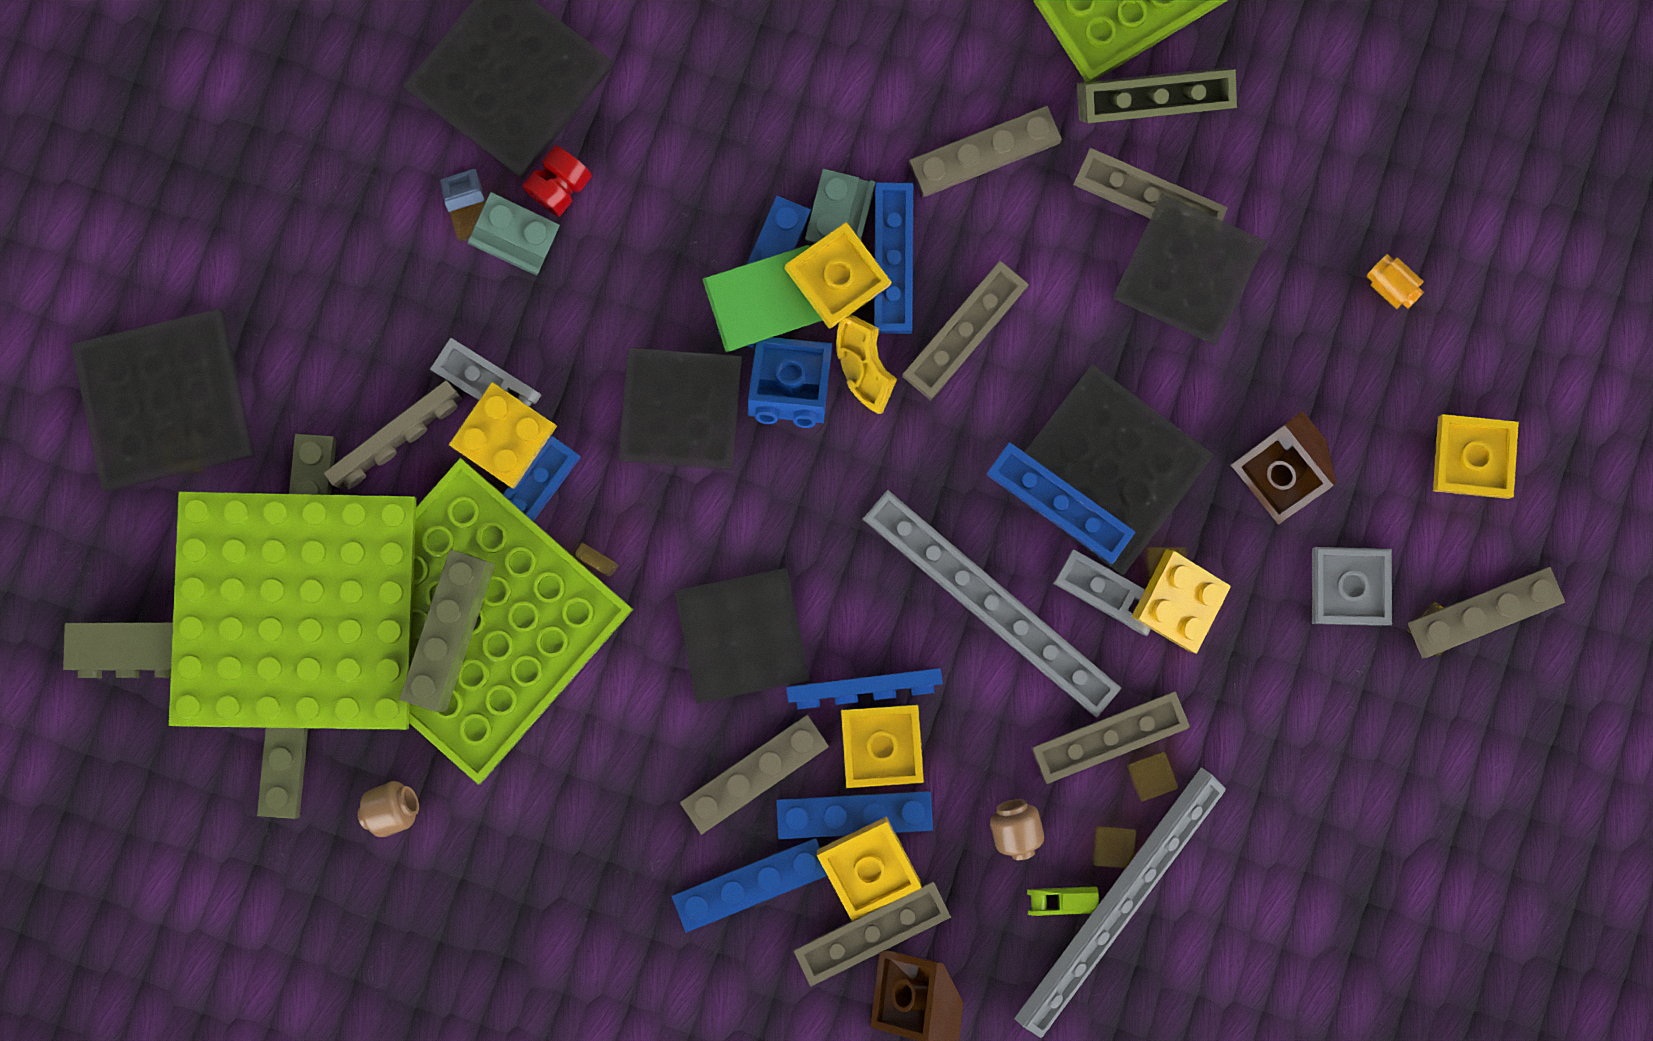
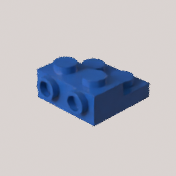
M773 337L756 342L748 398V416H755V419L763 424H774L778 419L793 420L796 426L802 428H811L816 423H824L832 343Z

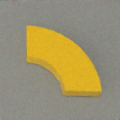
M850 314L840 321L838 325L836 340L837 357L841 361L847 379L846 383L853 394L870 410L881 414L886 407L897 378L886 371L879 359L876 344L879 328Z

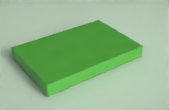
M810 245L702 279L726 352L822 321V318L784 269L788 262L810 248Z

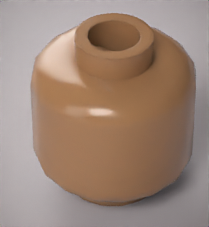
M390 781L372 788L362 795L360 808L358 809L359 822L364 829L369 830L377 837H388L406 830L413 825L416 814L419 811L417 796L409 786H404L398 781Z
M1013 799L999 804L996 807L997 811L990 818V826L996 849L1004 855L1012 856L1014 860H1024L1034 856L1035 850L1044 842V831L1038 809L1031 804H1027L1024 799Z

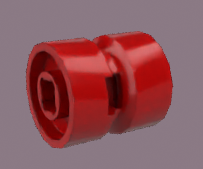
M554 145L542 160L543 169L534 170L523 183L522 188L542 207L560 218L573 201L571 194L573 192L580 193L593 175L574 156L563 148Z

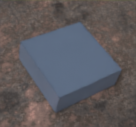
M476 169L440 180L443 199L448 212L484 201Z

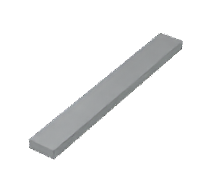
M889 490L884 493L863 518L868 525L1094 717H1098L1120 691L1121 687Z
M1200 768L1014 1019L1023 1027L1040 1038L1044 1036L1226 791V788L1211 773Z

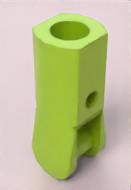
M1097 887L1027 889V895H1031V909L1028 910V915L1032 916L1092 914L1099 905ZM1046 895H1057V908H1047Z

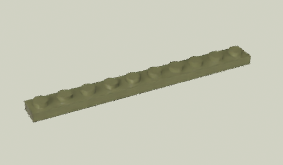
M295 434L289 494L331 495L332 484L323 473L334 465L337 440L335 437ZM266 728L257 816L300 818L308 728Z

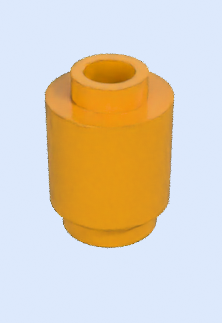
M1389 254L1385 255L1366 275L1372 281L1370 286L1396 309L1402 304L1409 309L1424 293L1419 288L1424 281L1398 257L1394 260Z

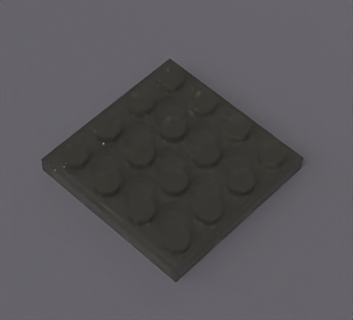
M474 0L403 87L406 92L523 180L615 65L612 59L534 0Z
M221 309L71 344L102 491L110 492L255 457L225 313Z
M1092 364L1024 453L1135 531V534L1115 562L1110 564L1032 507L1027 506L1115 573L1124 576L1213 458L1214 454Z

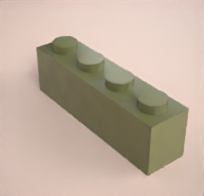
M1216 68L1077 83L1079 121L1096 123L1237 108L1236 70Z
M449 550L399 700L435 712L447 711L495 567L494 563Z
M65 623L63 670L77 671V678H102V671H116V678H140V671L154 670V678H171L173 623Z

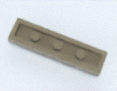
M1045 106L909 160V166L924 198L1058 145L1062 139L1048 106Z
M1089 148L1073 184L1210 245L1214 241L1228 209L1226 206L1092 148Z
M999 261L908 367L902 377L929 400H932L1018 300L1029 284Z
M447 380L323 474L333 486L341 490L345 487L347 489L355 487L366 478L364 472L376 463L378 466H381L390 461L397 454L395 450L405 441L411 443L425 434L427 431L426 425L437 417L444 419L453 413L458 407L456 403L462 399L461 395Z
M1548 567L1410 621L1408 626L1421 657L1428 658L1563 604L1565 600L1551 567Z
M1171 692L1033 746L1031 750L1045 784H1048L1186 730L1190 726L1176 692Z
M806 715L681 801L680 804L702 835L829 746L809 716Z
M931 881L917 891L795 948L794 953L811 987L951 918L934 881Z

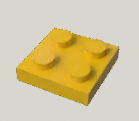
M847 222L792 259L784 267L829 329L887 289L892 283Z
M492 382L449 446L514 489L557 425Z
M1445 414L1438 416L1433 491L1505 499L1514 497L1519 422Z
M1166 549L1131 617L1185 650L1197 654L1231 586L1177 552Z
M918 705L841 710L846 788L924 783Z
M887 816L817 850V857L852 921L922 888L921 881Z

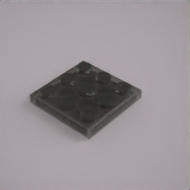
M1161 194L1112 298L1216 346L1267 241Z
M628 348L618 460L625 463L733 471L742 356Z
M787 568L675 590L697 704L810 681Z

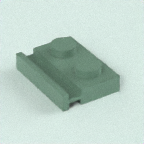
M823 169L805 237V244L814 245L845 222L848 223L861 241L876 181L870 180L869 182L861 180L859 177Z
M490 192L467 244L537 276L560 225Z

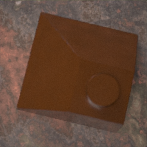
M1303 410L1231 465L1278 525L1336 484L1327 440Z
M887 949L880 952L870 1028L917 1041H959L964 1002L944 964Z

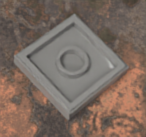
M1312 548V624L1392 625V549Z

